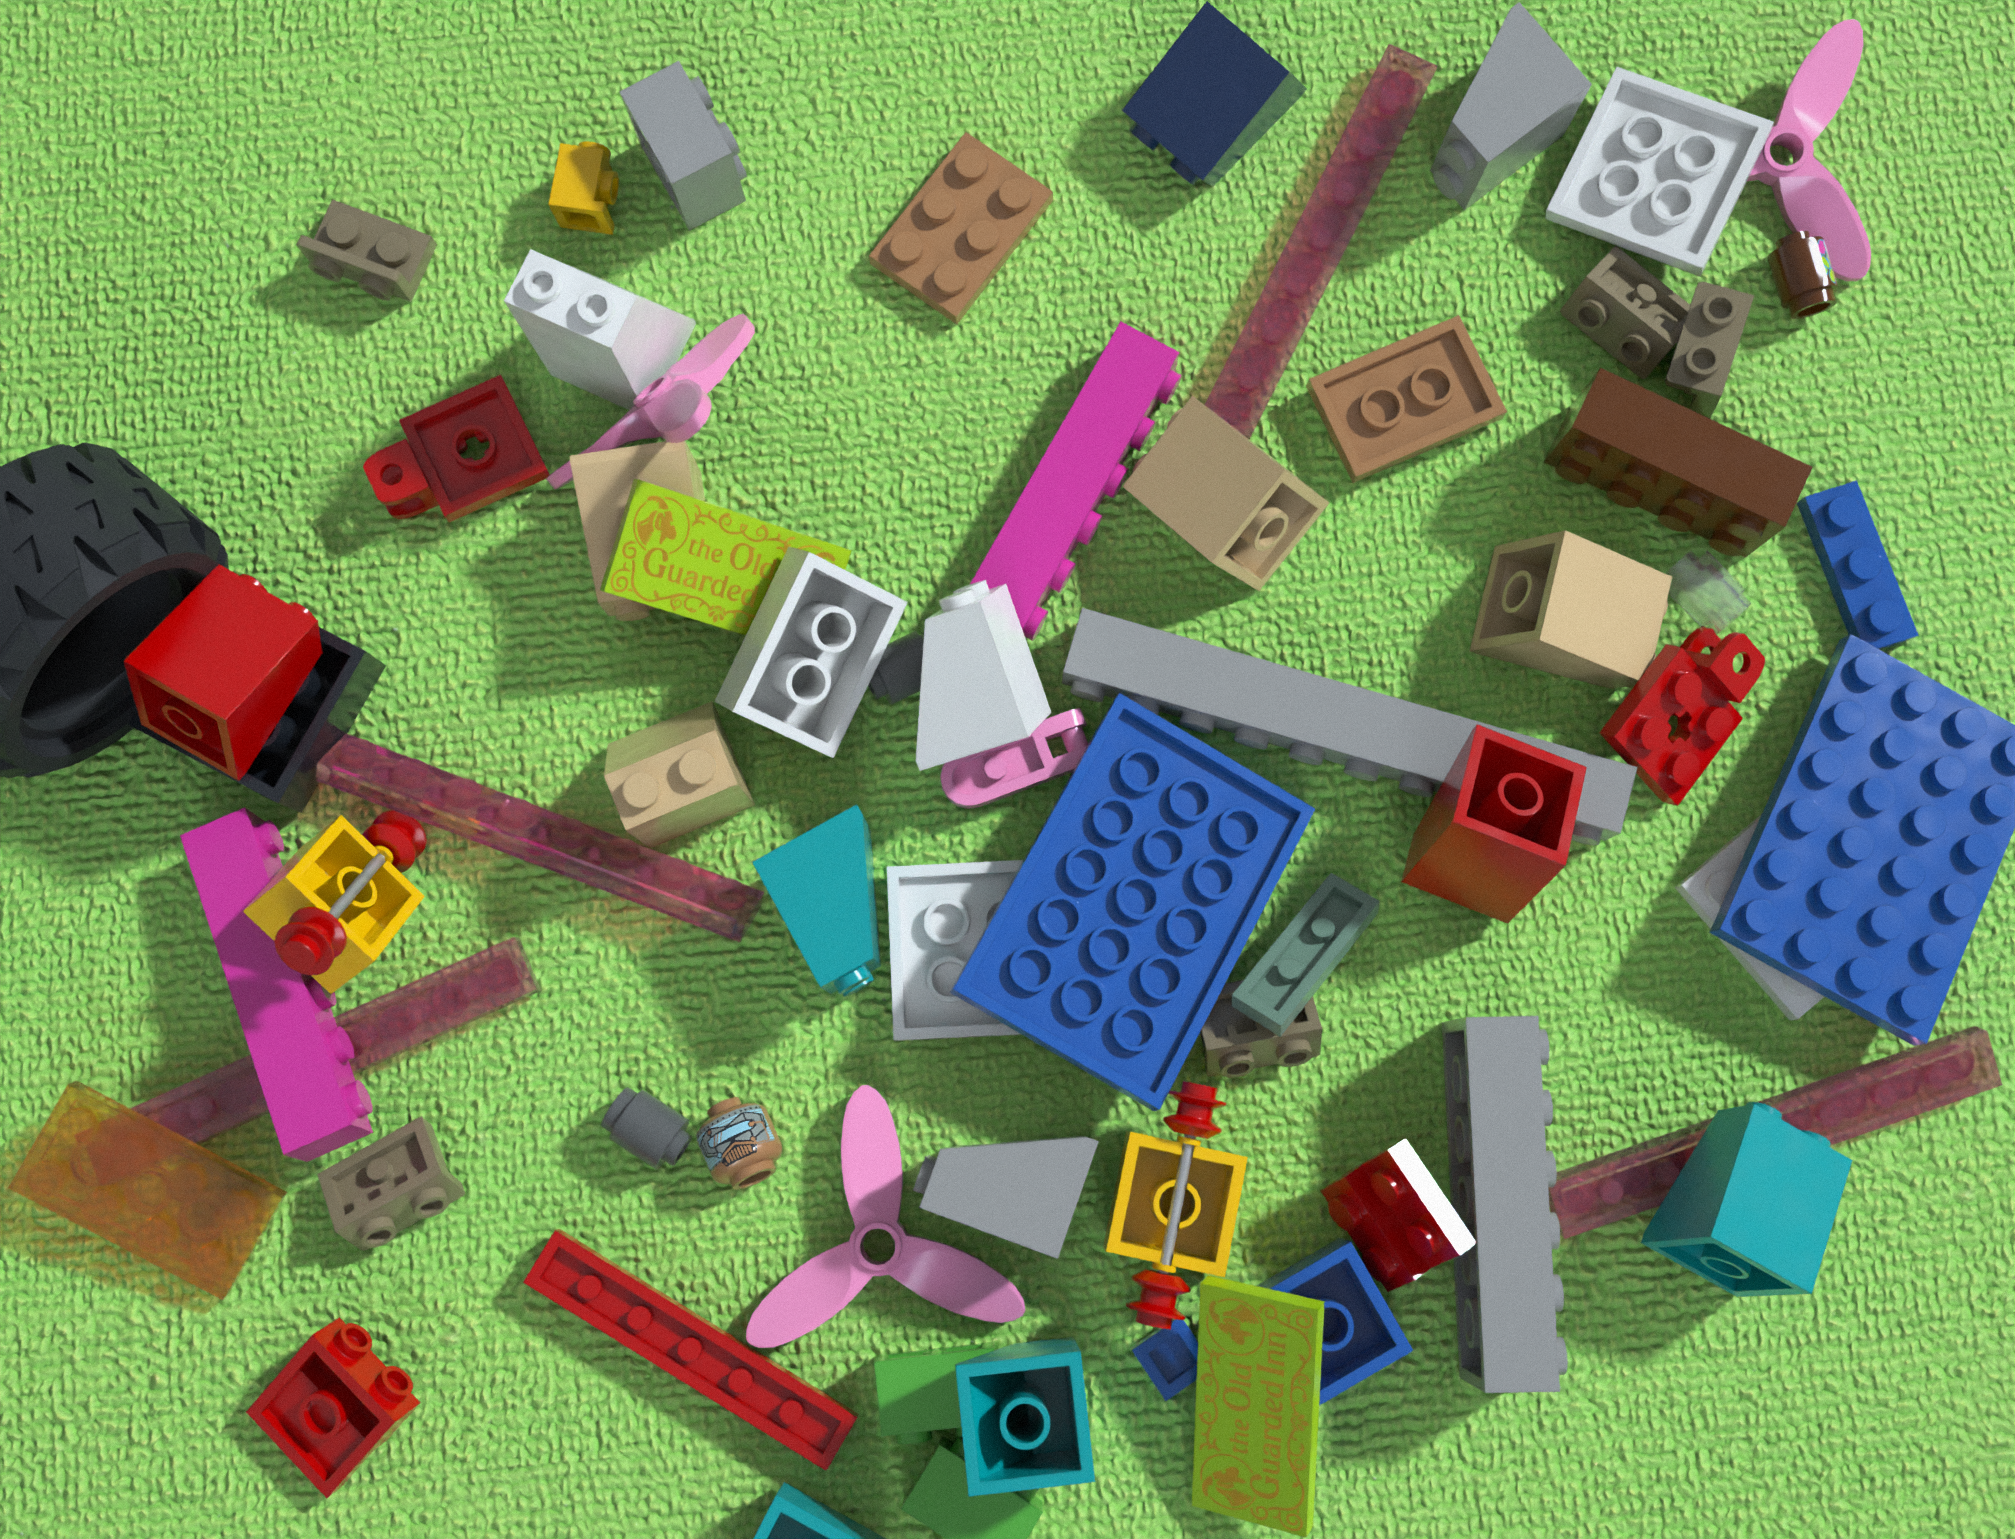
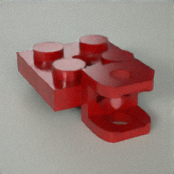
M501 374L400 419L399 422L407 439L377 451L363 465V469L377 499L386 506L393 518H410L439 505L449 523L538 483L550 475ZM476 437L480 443L489 441L490 446L484 451V457L478 460H474L472 457L466 459L461 457V453L468 450L466 443L468 439Z
M1699 627L1685 639L1680 647L1668 644L1664 646L1599 733L1628 765L1637 767L1636 774L1662 802L1678 806L1742 721L1743 717L1729 701L1742 702L1760 677L1765 665V657L1744 633L1732 632L1721 640L1712 628ZM1705 647H1708L1710 650V655L1701 653V651ZM1738 653H1741L1743 665L1735 673L1733 670V660ZM1671 716H1676L1678 719L1676 731L1668 738L1672 729L1668 720Z

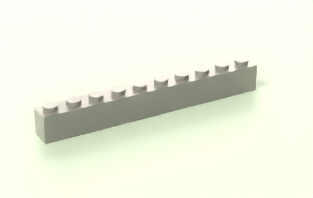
M1085 608L1081 610L1063 670L1062 684L1072 686L1070 692L1077 697L1102 702L1104 696L1115 698L1118 693H1121L1156 715L1162 712L1180 717L1179 724L1187 729L1201 733H1212L1213 727L1235 733L1234 741L1256 749H1267L1269 743L1290 749L1289 757L1297 761L1312 765H1322L1323 759L1345 765L1344 773L1352 777L1367 781H1377L1378 775L1400 781L1399 789L1423 797H1432L1434 791L1438 792L1472 729L1478 724L1587 767L1571 840L1588 845H1599L1600 840L1605 841L1621 833L1637 771L1635 766Z

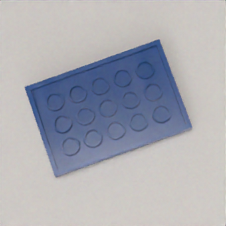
M1852 634L1840 639L1709 933L1913 1046L1927 1044L2015 829V725Z
M1118 693L966 961L950 993L1150 1110H1160L1308 825L1315 808L1135 701Z

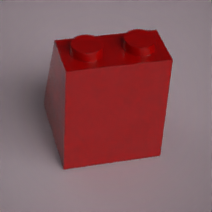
M218 564L124 660L141 724L239 781L250 768L322 654L318 620L304 606L296 602L288 604L267 592L265 587L252 576L247 574L239 576Z
M1476 724L1413 834L1401 882L1508 924L1566 866L1587 767Z

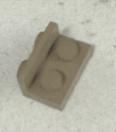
M332 199L314 239L300 235L296 246L309 260L308 267L316 274L328 280L340 282L341 278L345 277L359 282L358 286L362 290L379 299L388 301L394 295L412 302L437 244L432 236Z
M1615 246L1584 278L1560 312L1562 316L1638 377L1645 379L1678 342L1690 304Z
M1699 282L1695 289L1665 379V384L1669 387L1683 390L1685 394L1692 395L1693 399L1689 409L1710 419L1722 396L1754 295L1707 282Z
M1243 980L1225 983L1200 1031L1204 1048L1205 1068L1207 1076L1210 1077L1217 1075L1229 1078L1240 1077L1250 1073L1254 1068L1276 1064L1284 1067H1294L1306 1063L1313 1057L1319 1056L1321 1052L1322 1026L1313 996L1282 1036L1279 1037L1232 1007V994Z
M422 1116L317 1174L335 1232L361 1251L379 1247L390 1242L398 1232L423 1218H430L442 1213L450 1203L465 1195L462 1183L448 1172L433 1126Z

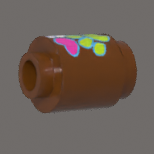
M1800 231L1779 239L1775 243L1777 249L1772 251L1767 259L1781 306L1789 308L1791 318L1793 319L1810 317L1833 307L1837 303L1834 292L1838 290V284L1824 238L1821 236L1810 237L1809 231Z

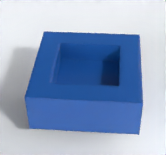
M1173 1319L1171 1329L1158 1328L1131 1347V1350L1165 1401L1197 1380L1198 1341L1184 1320Z

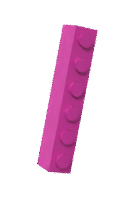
M1121 321L970 583L973 584L986 580L989 589L1006 584L1024 636L1031 641L1036 638L1047 618L1048 611L1043 609L1042 606L1052 589L1061 593L1074 570L1076 563L1070 561L1069 558L1078 542L1087 546L1093 538L1102 520V515L1096 513L1103 498L1105 495L1114 498L1124 483L1129 468L1123 466V463L1132 448L1141 451L1149 439L1156 423L1149 419L1158 401L1167 405L1182 378L1181 374L1175 372L1179 357L1178 351Z
M244 807L180 835L283 1155L308 1162L373 1133L367 1116L373 1111L371 1098L363 1083L359 1080L355 1081L349 1060L354 1058L352 1043L345 1030L341 1026L337 1027L331 1007L336 1005L335 993L330 994L311 975L301 974L289 968L277 954L274 940L243 912L283 867L279 853L284 851V843L277 827L272 821H264Z

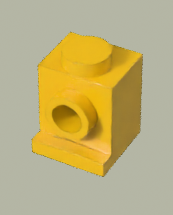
M590 141L581 142L578 146L560 143L548 205L561 228L613 235L615 224L607 206L608 204L614 205L617 200L619 178L618 173L611 168L609 163L611 151L606 146Z

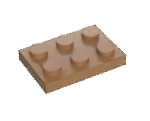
M965 132L870 253V264L957 325L1052 203L1053 191Z
M1459 315L1314 376L1308 380L1306 385L1352 483L1499 421L1507 413Z

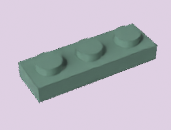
M1330 873L1232 994V1007L1281 1037L1376 917L1380 901Z

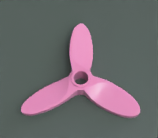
M1855 19L1844 20L1834 25L1822 36L1801 63L1785 92L1771 132L1747 182L1759 180L1772 187L1781 214L1792 233L1809 231L1810 237L1821 236L1824 238L1836 278L1844 281H1858L1867 274L1871 263V248L1859 214L1842 185L1813 157V141L1835 116L1851 87L1863 49V30L1860 23ZM1778 145L1787 148L1792 154L1793 164L1785 166L1776 163L1771 157L1770 147Z
M739 314L717 326L682 359L673 364L663 376L644 388L633 400L634 406L594 444L579 454L622 448L640 439L657 438L660 436L667 443H679L691 438L703 427L710 415L712 403L707 393L724 378L730 366L753 337L755 327L745 314ZM570 460L547 477L546 480L555 490L573 480Z
M869 1085L860 1086L853 1092L846 1105L841 1139L843 1185L855 1229L851 1233L849 1241L824 1251L798 1267L761 1301L753 1312L746 1329V1340L748 1343L758 1348H773L816 1329L842 1310L873 1276L890 1275L922 1298L954 1313L971 1318L1003 1323L1014 1321L1023 1316L1025 1312L1023 1297L1017 1287L997 1270L979 1258L951 1245L907 1234L905 1227L899 1222L903 1170L900 1143L888 1104L882 1095ZM879 1228L886 1230L892 1235L895 1241V1251L890 1259L876 1261L866 1254L863 1242L868 1231Z

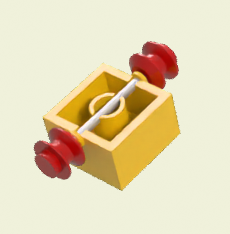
M389 810L379 814L373 821V824L361 835L340 815L299 848L243 912L274 940L277 954L289 968L301 974L311 975L322 987L332 994L377 959L425 897L402 874L413 865L415 858L419 857L425 850L427 843L425 831L421 824L409 814L402 811Z
M1182 1081L1180 1092L1169 1091L1168 1094L1178 1101L1176 1114L1163 1117V1121L1173 1132L1182 1133L1184 1137L1177 1136V1140L1172 1141L1126 1131L1103 1248L1109 1253L1151 1261L1152 1268L1157 1269V1271L1145 1269L1131 1277L1142 1289L1140 1299L1126 1303V1307L1136 1310L1135 1321L1144 1325L1171 1329L1173 1319L1185 1320L1186 1316L1177 1310L1175 1305L1177 1296L1190 1293L1191 1288L1181 1277L1169 1274V1272L1176 1273L1177 1267L1225 1278L1248 1157L1200 1147L1201 1141L1196 1140V1137L1209 1139L1222 1132V1129L1211 1120L1213 1110L1227 1106V1103L1216 1100L1218 1089L1214 1087Z

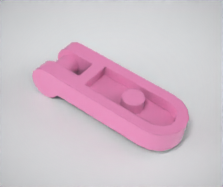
M1072 709L1045 719L1027 738L945 763L940 776L944 794L956 806L972 809L1073 773L1088 746L1082 729L1087 723L1081 709ZM1062 737L1068 753L1053 758L1047 740Z

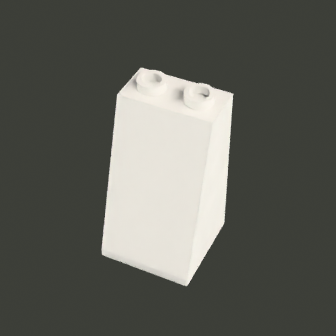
M531 249L504 299L505 304L552 376L628 410L634 406L633 400L644 388L663 376L678 361L696 325L695 320Z

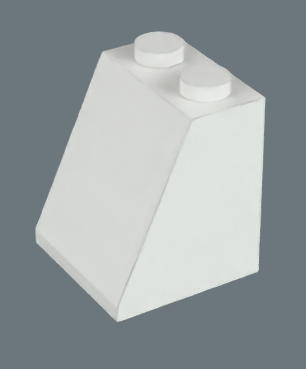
M982 580L953 591L954 594L940 599L939 603L942 609L925 619L916 763L919 771L1027 738L1051 714V709L1006 584L989 589L986 580Z

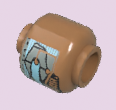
M738 1097L723 1100L708 1109L709 1119L699 1128L696 1137L714 1181L722 1184H731L733 1190H741L764 1181L776 1172L774 1164L781 1157L782 1144L767 1109L763 1105L757 1103L742 1104Z

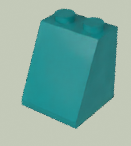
M856 804L752 862L820 988L830 994L838 991L844 997L871 984L874 978L870 972L881 967L871 830Z
M1748 1102L1744 1106L1718 1110L1644 1231L1641 1243L1736 1297L1812 1294L1853 1160L1830 1148V1141L1822 1135L1807 1130H1799L1783 1121L1782 1114L1769 1105L1759 1102Z
M1073 1337L1014 1343L955 1364L969 1497L1095 1482L1081 1351Z

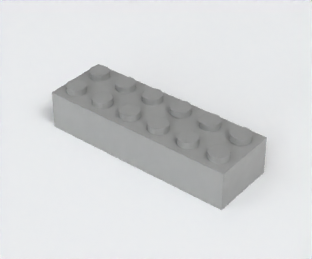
M1538 1016L1464 1017L1442 1022L1451 1206L1477 1242L1460 1256L1454 1258L1459 1377L1484 1393L1560 1392L1559 1375L1566 1374L1568 1360L1564 1339L1557 1337L1555 1312L1563 1310L1564 1292L1560 1276L1553 1274L1552 1249H1558L1560 1245V1226L1557 1214L1550 1212L1548 1187L1555 1186L1557 1171L1553 1152L1546 1151L1545 1126H1550L1553 1119L1551 1094L1549 1090H1543L1541 1065H1547L1549 1061L1548 1035L1545 1029H1539Z

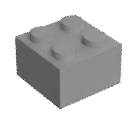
M677 61L620 91L638 141L689 231L746 201L740 180L746 178L747 174L737 155L740 153V149L725 122L718 123L711 110L714 108L711 97L699 76L690 80L680 62Z

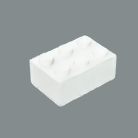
M788 547L715 702L745 718L834 758L908 602L808 551Z

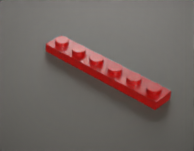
M561 1229L553 1232L523 1281L526 1285L827 1471L859 1416L852 1409Z

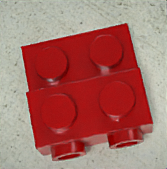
M1406 1138L1352 1168L1320 1190L1328 1202L1331 1218L1338 1226L1349 1233L1362 1253V1261L1373 1278L1383 1284L1387 1292L1416 1280L1429 1269L1460 1256L1477 1243Z
M340 1317L314 1333L246 1411L326 1498L339 1490L370 1454L386 1442L421 1403L411 1393L413 1382L410 1376L399 1367H386L370 1350L372 1339L369 1333L357 1324H346Z

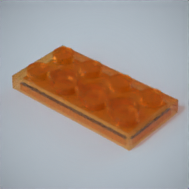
M77 1080L71 1082L65 1088L8 1187L16 1193L221 1300H224L232 1290L288 1193Z

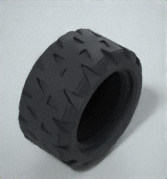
M86 442L75 447L59 444L31 452L0 466L1 777L14 778L25 776L30 778L72 766L96 755L134 729L128 724L134 716L137 707L124 660L218 564L229 569L228 554L225 547L221 544L219 535L112 448Z

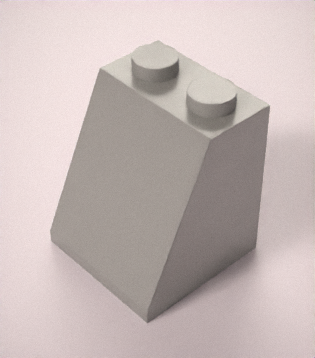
M1520 2L1513 6L1507 14L1451 121L1430 170L1434 174V181L1442 194L1449 199H1455L1464 210L1565 134L1592 85Z
M1086 1136L944 1147L940 1149L937 1158L930 1155L928 1157L925 1156L913 1191L924 1194L919 1207L921 1209L1058 1259L1099 1141Z

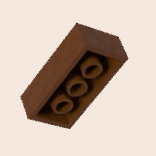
M1599 368L1571 404L1544 460V463L1555 467L1556 473L1567 481L1576 484L1589 483L1607 492V497L1620 506L1644 509L1658 516L1657 520L1671 530L1678 532L1690 531L1709 540V545L1722 554L1728 556L1741 555L1745 558L1786 527L1813 468L1804 462L1602 368Z

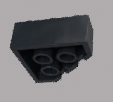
M319 627L322 647L321 656L250 768L239 781L143 726L137 710L128 725L272 801L302 813L386 665L365 650Z

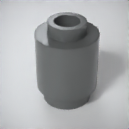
M914 631L887 645L868 685L876 700L885 696L892 705L920 691L924 633L919 635L917 631Z
M626 1087L617 1096L601 1123V1127L611 1133L609 1138L611 1141L656 1170L664 1162L674 1166L687 1149L693 1137L685 1132L690 1122L689 1119L648 1092L641 1090L637 1093L629 1087Z

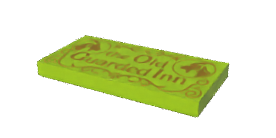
M634 479L600 590L746 635L788 547L808 551L846 570L852 550L639 479Z
M1210 1275L1200 1283L1192 1506L1302 1537H1307L1313 1528L1325 1301Z

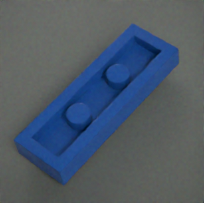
M1857 480L1806 496L1797 502L1848 635L1852 634L1879 650L1919 636Z

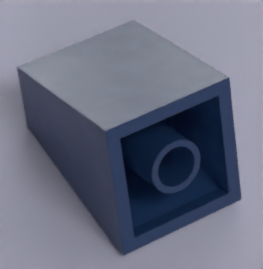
M1206 1L1122 111L1135 121L1129 131L1153 151L1160 143L1175 156L1169 163V166L1193 186L1200 178L1214 187L1289 110L1307 88L1290 71Z

